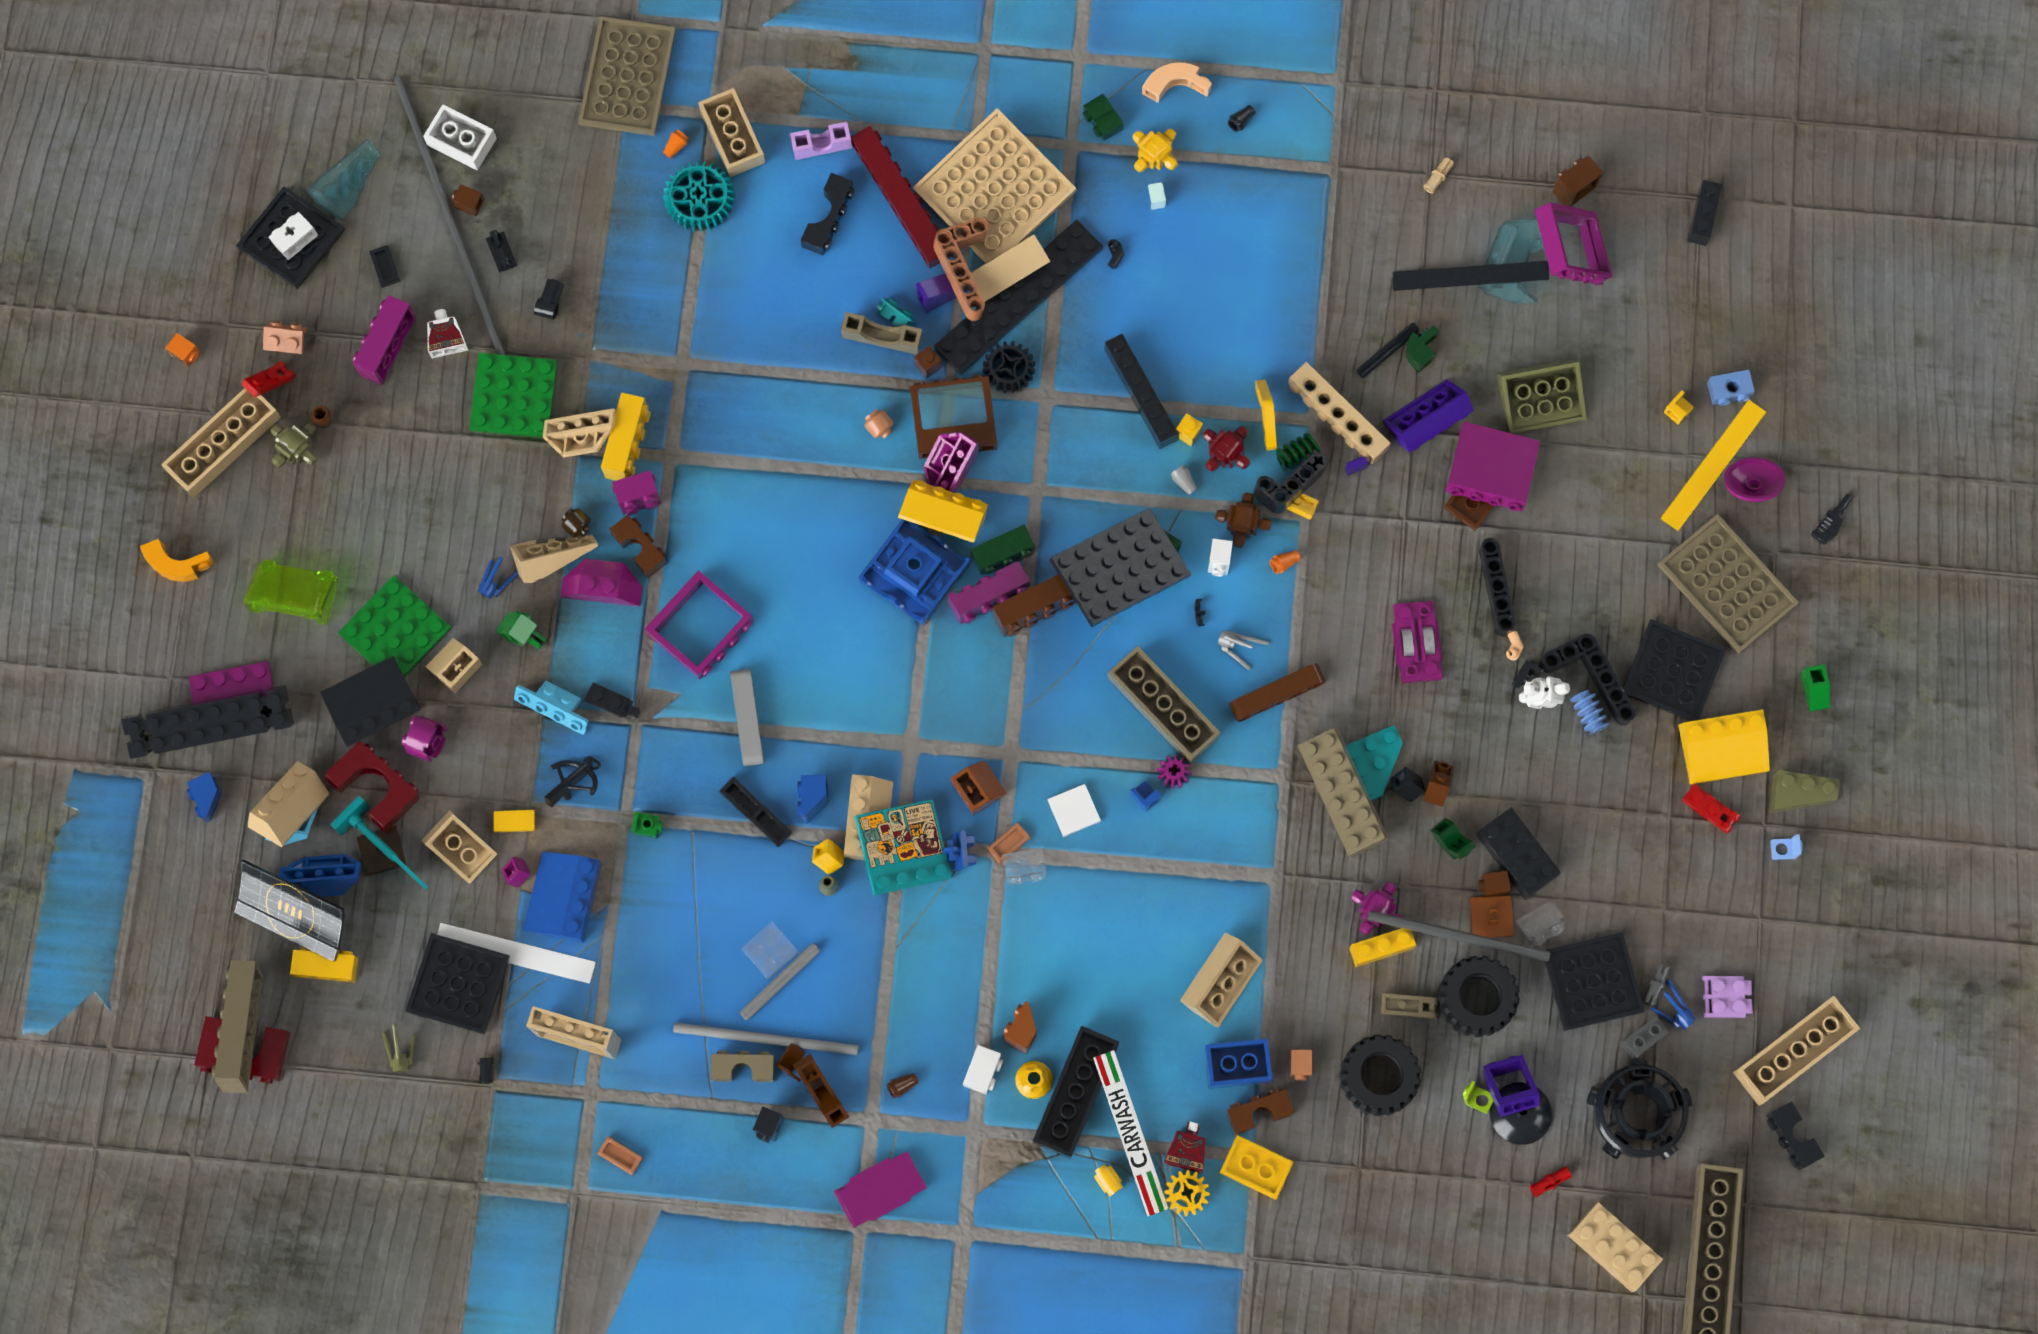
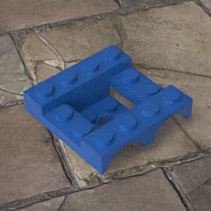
M902 519L860 574L859 581L925 626L936 611L938 604L971 564V559L955 552L937 535L930 534L917 524ZM912 560H917L920 566L917 569H911L908 564ZM940 565V568L937 570V572L934 574V576L931 578V580L928 582V584L925 586V588H924V589L922 590V592L919 594V592L921 591V589L924 587V585L927 583V581L930 579V577L933 575V573L936 571V569H937L938 566Z

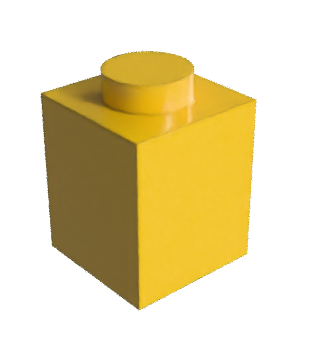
M1186 413L1176 428L1178 438L1192 447L1202 432L1203 423Z

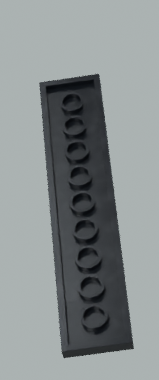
M1076 219L1043 249L1050 260L1049 263L985 301L984 311L979 320L972 321L966 317L934 345V349L962 375L987 353L990 348L996 345L1103 249V245Z

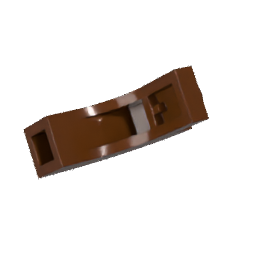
M811 1054L793 1064L831 1128L849 1118V1115Z

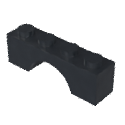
M834 173L830 174L823 189L824 196L832 205L829 215L820 222L808 223L800 240L802 248L820 255H824L825 250L830 249L832 244L831 237L833 233H837L840 226L839 219L841 216L844 217L848 207L846 205L848 199L851 200L855 193L852 180Z

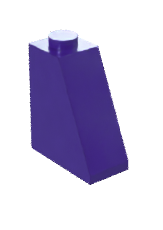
M945 273L916 283L917 298L926 314L957 298Z

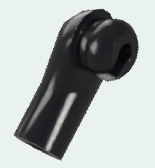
M1111 239L1108 242V247L1112 258L1108 266L1116 269L1124 257V251L1119 241Z

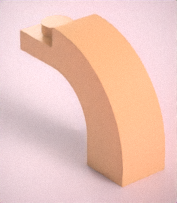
M1171 63L1158 68L1148 77L1142 86V94L1159 103L1168 89L1184 85L1208 97L1211 92L1212 83L1205 76H1198L1199 67L1195 65Z

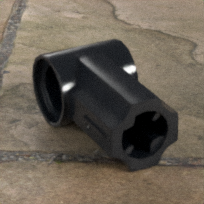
M547 279L542 296L538 298L535 304V315L551 320L556 318L559 308L558 302L564 288L563 283L555 279Z

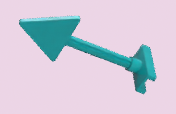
M360 796L330 824L341 836L351 826L359 829L390 860L399 864L425 890L429 888L399 859L397 854L364 824L361 816L370 806Z

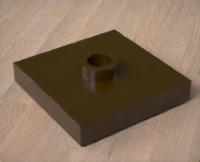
M397 826L390 827L385 833L382 830L375 831L374 833L407 865ZM365 835L357 836L366 876L401 867L390 860Z

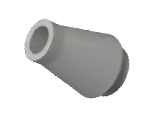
M1184 465L1171 473L1172 480L1187 495L1197 490L1189 469L1185 468Z

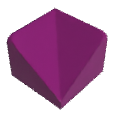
M515 856L501 869L506 883L514 887H520L531 875L525 860Z

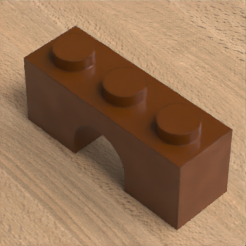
M627 514L609 528L610 533L623 549L633 543L642 546L640 554L634 558V561L646 577L650 578L667 564L665 560L666 554L660 547L656 549L652 544L654 540L648 532L644 534L640 528L642 526L635 517L631 519Z
M1280 1088L1268 1092L1269 1095L1261 1098V1095L1249 1098L1250 1102L1243 1105L1241 1102L1230 1105V1109L1226 1113L1234 1135L1236 1136L1255 1129L1253 1113L1259 1109L1267 1110L1271 1114L1273 1122L1294 1115L1295 1112L1286 1089L1282 1091Z

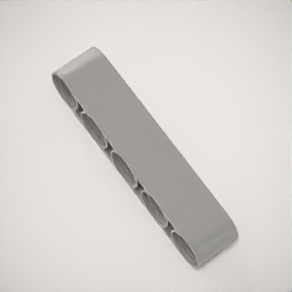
M751 669L730 671L743 765L746 767L764 764Z

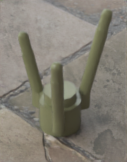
M393 1023L392 1029L396 1054L394 1058L386 1033H382L390 1061V1068H393V1072L409 1071V1066L413 1065L416 1034H412L408 1058H406V1054H400L397 1027Z

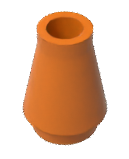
M676 129L675 132L671 133L662 153L672 159L675 154L688 144L689 138Z
M1297 550L1274 555L1269 562L1274 573L1283 574L1296 562L1300 561L1301 557Z

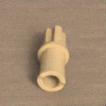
M1444 158L1437 169L1432 171V176L1424 184V189L1427 192L1433 194L1439 184L1445 181V176L1454 165L1450 158Z

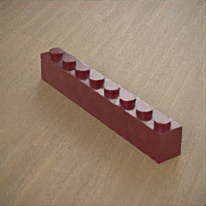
M868 126L850 136L853 148L928 268L931 269L940 264L933 248L936 233L940 230L936 224L933 225L929 220L931 216L927 209H922L919 204L921 200L917 193H912L910 189L911 184L907 177L903 178L900 174L901 168L896 161L893 162L890 158L892 156L887 146H883L880 142L882 138L878 131H873L872 127Z

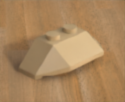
M612 408L545 420L543 439L563 458L598 452L614 428L616 410Z

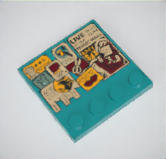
M933 799L854 816L873 896L952 878L947 856L943 854L944 844Z

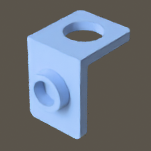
M1796 834L1791 839H1772L1770 841L1773 860L1796 859L1803 852V843L1800 840L1799 834ZM1778 844L1786 845L1787 853L1785 855H1780L1776 852Z

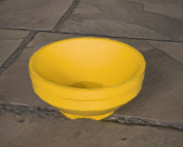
M1029 1061L1018 1069L1015 1082L1017 1089L1023 1096L1038 1099L1050 1091L1053 1084V1075L1044 1063ZM1030 1073H1038L1040 1075V1082L1037 1084L1029 1083L1028 1076Z

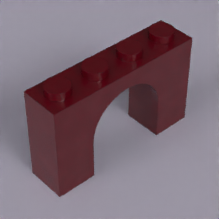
M358 741L325 773V779L340 794L362 775L375 774L385 779L389 785V791L386 797L369 813L370 821L385 833L419 800V790L411 782L408 784L403 780L404 776L395 769L393 771L386 759L382 756L380 758L376 756L374 749L366 743L364 745L361 741Z
M205 1016L194 1063L195 1066L200 1068L201 1072L212 1073V1067L216 1065L215 1047L219 1045L217 1031L218 1027L222 1024V1019ZM266 1027L261 1050L256 1058L252 1060L249 1080L252 1081L253 1077L261 1078L260 1082L273 1084V1081L280 1082L290 1032Z

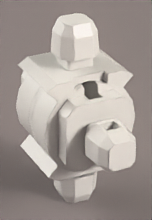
M1550 676L1546 679L1535 678L1531 682L1526 681L1524 691L1519 694V701L1527 703L1528 707L1541 709L1542 707L1552 708L1557 704H1563L1565 694L1570 691V685L1562 682L1561 679Z

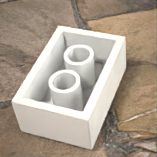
M445 105L441 106L423 136L427 146L477 171L497 139L493 129Z

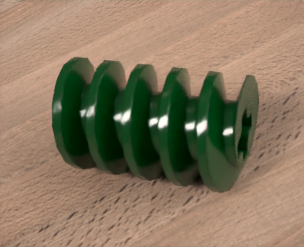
M1304 433L1303 438L1299 436L1296 438V441L1291 440L1289 445L1284 444L1283 450L1277 448L1276 456L1282 470L1287 472L1286 465L1293 469L1294 461L1300 465V458L1306 461V454L1311 456L1314 454V450L1318 453L1321 451L1315 439L1310 434Z

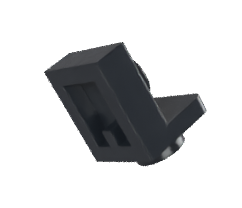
M1526 660L1511 685L1519 689L1522 684H1526L1531 674L1539 678L1544 670L1540 668L1541 666L1538 663Z

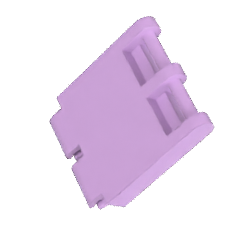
M1702 976V981H1704L1705 985L1703 999L1705 1000L1706 1013H1703L1704 1018H1746V1014H1753L1752 999H1745V996L1752 995L1751 981L1744 980V976ZM1709 981H1711V994H1709ZM1709 1000H1711L1712 1013H1710Z

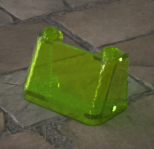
M264 559L263 562H259L244 596L243 604L250 612L260 613V609L263 612L274 611L302 616L306 620L311 618L318 620V624L328 625L338 578L333 575L332 571L322 570L317 572L278 565L274 561Z

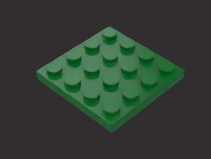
M478 353L469 430L473 432L543 438L544 422L551 419L558 361Z
M393 575L344 625L338 634L373 666L394 656L404 677H406L452 628Z

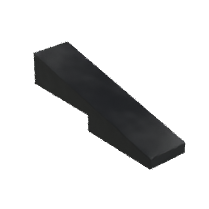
M734 776L718 791L777 847L792 834Z

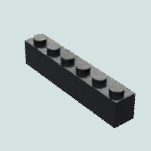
M1123 334L1106 341L1104 350L1159 449L1176 442L1178 432Z

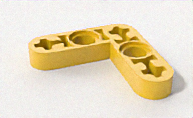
M1255 380L1256 395L1262 410L1266 451L1276 450L1273 399L1266 380Z

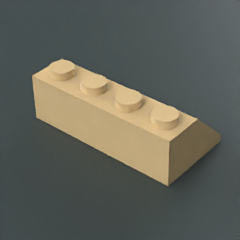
M297 761L250 811L248 828L283 847L326 800L329 792L314 770Z
M852 774L844 847L845 859L864 860L854 816L891 808L893 782L874 776Z
M1224 933L1180 1001L1192 1012L1219 1028L1263 960L1241 939Z

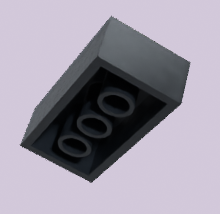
M1512 807L1484 826L1476 834L1503 871H1508L1509 880L1524 900H1527L1561 874L1560 870Z

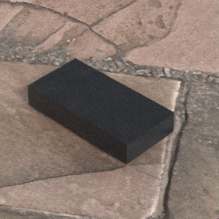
M388 245L369 251L382 288L401 282Z

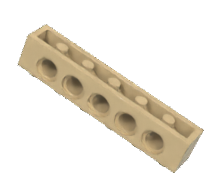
M1307 362L1290 376L1288 382L1290 390L1295 394H1299L1309 408L1313 407L1317 411L1318 417L1323 421H1327L1337 435L1341 434L1345 438L1346 444L1352 449L1355 448L1359 452L1360 457H1366L1367 462L1369 461L1373 465L1389 449L1391 443ZM1310 384L1314 386L1315 389L1309 391L1305 388V386ZM1326 398L1329 403L1322 404L1319 402V399ZM1338 411L1342 413L1343 416L1337 418L1333 415V412ZM1354 425L1357 430L1350 431L1347 429V426ZM1368 439L1371 444L1364 445L1361 440Z

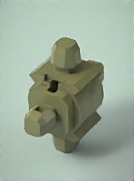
M311 422L302 426V430L296 425H293L292 428L288 426L285 429L280 425H274L270 431L276 438L275 448L279 453H276L272 458V463L277 468L282 467L286 460L292 465H295L296 461L298 463L304 461L309 465H314L318 459L312 452L313 443L310 438L315 433L316 427Z

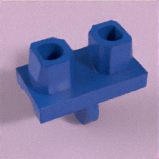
M960 830L958 833L952 834V840H948V847L943 848V854H949V861H954V871H960L977 863L976 855L967 853V847H973L975 844L974 835L966 834V830Z

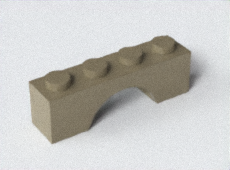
M845 312L841 327L842 338L915 355L919 353L923 339L922 329L906 325L888 327L874 323L865 316Z

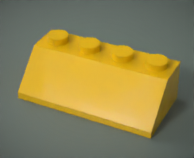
M913 480L908 488L898 518L974 543L984 524L989 504L979 499L965 497L961 493H953L942 487L929 485L924 481Z

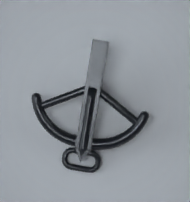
M588 756L583 760V763L566 760L552 764L550 768L552 770L557 769L561 783L544 796L546 804L553 807L563 796L565 800H570L572 798L570 789L590 791L589 794L593 796L598 787V779L593 770L599 769L601 763L595 758ZM592 761H594L595 763H597L598 766L593 767V766H592V763H593ZM574 766L577 769L567 778H564L560 767ZM587 774L592 779V787L575 786Z

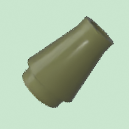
M824 876L819 882V890L823 895L832 896L839 889V883L833 876ZM826 881H831V884L829 886H826L824 883Z

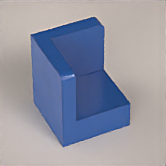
M1146 781L1137 788L1133 787L1130 790V795L1145 812L1160 801L1162 797L1158 790L1154 791Z

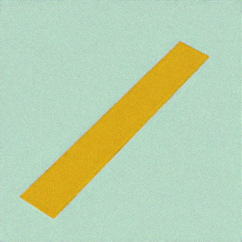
M1750 400L1746 402L1662 515L1661 520L1679 531L1766 413L1765 410Z

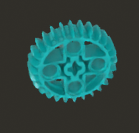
M696 161L695 166L688 162V168L681 165L682 171L680 172L675 169L676 176H669L671 182L666 181L667 188L663 190L665 194L663 195L664 206L673 222L677 220L678 226L684 223L686 230L691 226L693 232L696 227H699L700 232L703 231V227L710 231V225L712 224L717 228V221L723 224L722 217L729 218L727 211L732 212L733 208L731 205L735 204L734 186L730 184L731 179L727 177L726 172H721L719 166L714 170L713 163L707 167L706 161L703 162L702 166L699 165L698 161ZM696 176L703 177L701 180H694ZM707 176L716 179L719 183L708 184ZM689 178V186H679L680 183ZM716 193H723L721 197H714ZM679 195L684 196L682 200L675 199ZM709 207H719L716 212L709 215ZM679 209H690L691 217L684 215ZM698 212L705 213L702 217L695 216Z

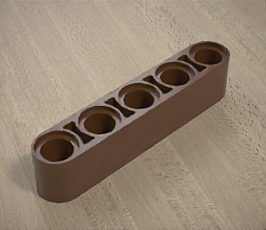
M1314 663L1231 701L1229 706L1237 722H1241L1324 684L1326 680L1318 664Z

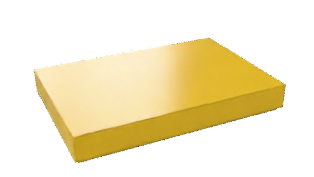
M1237 1135L1219 1173L1277 1200L1294 1161Z

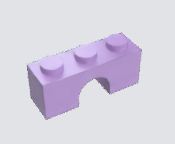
M847 122L828 125V130L820 134H811L809 130L790 133L795 160L852 149Z

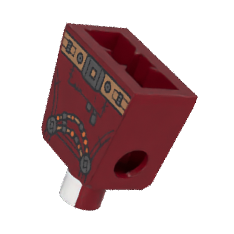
M1188 1122L1185 1133L1176 1132L1163 1164L1202 1174L1204 1169L1205 1138L1197 1136L1200 1124Z

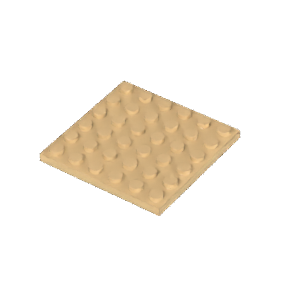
M997 108L913 187V190L949 227L975 218H984L989 225L986 238L982 242L970 245L969 247L984 263H987L1026 239L1077 191V188Z

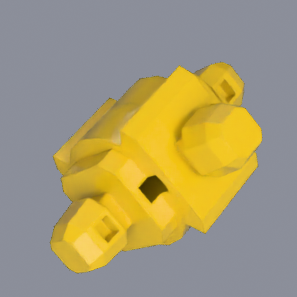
M1167 129L1163 134L1160 132L1154 134L1153 131H1150L1146 135L1138 130L1133 134V140L1139 147L1138 160L1134 164L1135 170L1143 172L1148 167L1150 169L1156 167L1160 170L1164 165L1169 170H1175L1178 162L1173 157V154H1171L1172 142L1176 138V132L1173 129Z

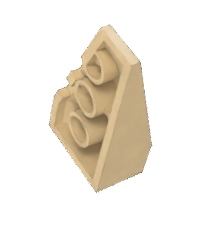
M585 535L584 537L578 536L576 538L568 537L565 541H557L553 538L548 539V543L537 544L536 540L511 545L510 548L522 581L524 583H533L598 547V542L593 535Z

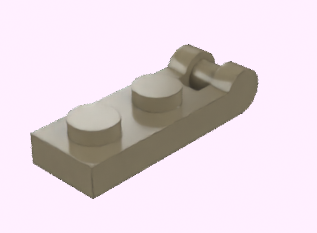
M1382 993L1380 1015L1438 1020L1436 1009L1439 1001L1438 998ZM1423 1004L1428 1005V1011H1423Z

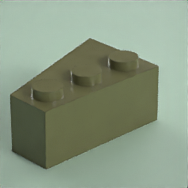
M1778 770L1773 775L1769 814L1831 805L1838 797L1839 780Z

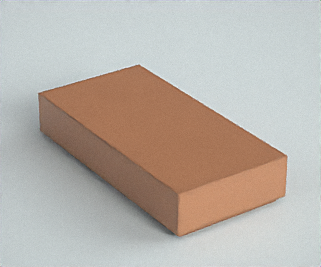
M1017 822L991 844L987 850L1001 865L1030 840L1031 837Z
M607 1136L597 1155L632 1176L643 1160L642 1156Z

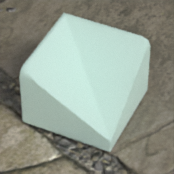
M1162 182L1148 185L1151 210L1165 208L1166 197Z

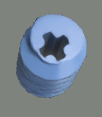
M1586 690L1573 696L1570 700L1572 703L1577 702L1574 705L1575 710H1580L1577 716L1584 717L1580 722L1581 724H1587L1584 727V731H1591L1588 735H1592L1605 729L1610 723L1602 722L1607 716L1599 715L1603 708L1595 707L1600 703L1599 700H1592L1596 693L1589 694L1590 690Z

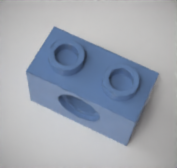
M1749 370L1711 376L1707 382L1712 405L1719 404V406H1725L1737 400L1738 402H1746L1750 400L1755 392ZM1727 386L1733 387L1735 392H1730Z

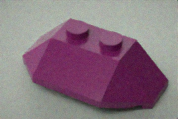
M963 432L940 434L924 464L927 484L942 487L947 491L955 493L963 483L979 452L978 442Z
M584 559L563 577L560 597L640 607L643 587L625 563Z

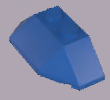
M346 854L304 857L287 867H281L278 876L293 884L301 883V888L308 887L309 892L320 897L344 895L359 880L361 862Z

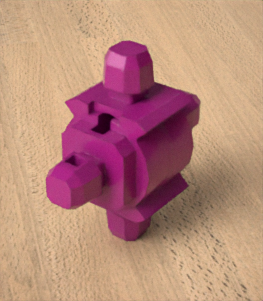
M1387 882L1381 890L1370 891L1367 896L1360 890H1354L1351 895L1352 901L1361 904L1358 912L1362 913L1360 918L1364 921L1359 931L1364 935H1368L1374 927L1378 928L1380 925H1386L1367 920L1369 910L1403 918L1400 914L1394 913L1397 905L1393 904L1395 899L1391 897L1396 889L1394 884Z

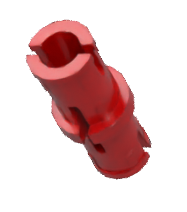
M1563 1166L1552 1174L1544 1175L1545 1178L1530 1185L1529 1188L1534 1197L1537 1198L1550 1189L1554 1190L1557 1188V1185L1572 1178L1569 1169Z

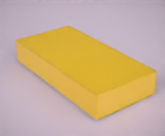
M535 810L494 811L495 833L535 831Z

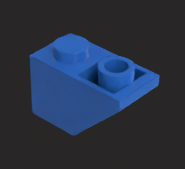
M208 772L187 782L189 786L187 793L190 799L195 800L197 804L195 811L199 818H203L207 822L212 820L222 795L215 777Z

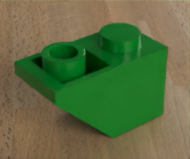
M1825 664L1804 668L1800 676L1809 712L1829 709L1830 683Z

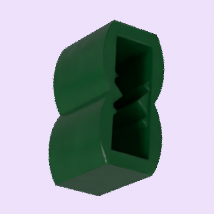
M1104 94L1083 105V117L1087 122L1093 124V131L1098 138L1101 137L1105 141L1124 129L1121 118Z

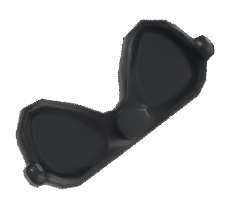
M1196 599V623L1198 626H1205L1201 615L1206 613L1205 611H1200L1202 599Z

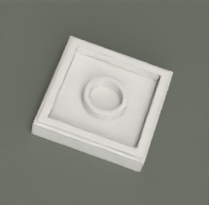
M1085 784L1047 799L1063 837L1101 822Z

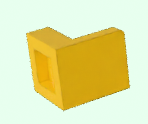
M1683 390L1664 410V413L1678 425L1694 408L1693 405L1683 398L1685 394Z
M827 838L813 847L812 862L825 873L831 874L843 866L844 850Z

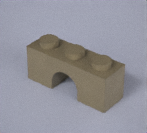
M716 1051V1054H711L710 1079L712 1082H733L735 1069L742 1065L752 1069L753 1082H774L775 1057L770 1055L768 1051H758V1055H750L749 1051H737V1054H729V1051Z

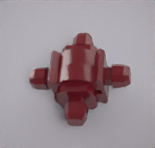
M1240 426L1234 433L1230 430L1226 433L1224 430H1221L1217 435L1212 429H1207L1203 433V437L1209 443L1210 458L1206 462L1205 468L1210 472H1214L1219 468V465L1222 468L1228 465L1232 469L1237 463V466L1241 469H1247L1250 465V460L1244 455L1243 442L1248 433L1247 429Z

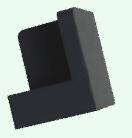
M1404 767L1391 778L1394 792L1409 802H1413L1425 792L1422 777L1407 767Z

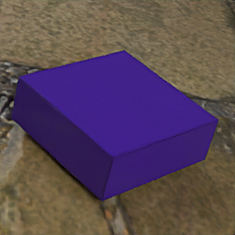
M1366 457L1348 462L1345 468L1347 475L1366 469L1368 464Z

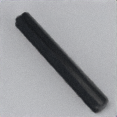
M1415 323L1407 326L1357 369V374L1361 378H1365L1404 345L1413 332L1417 334L1419 327Z

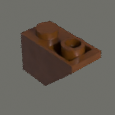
M1434 760L1423 801L1443 807L1450 787L1454 766L1446 762Z

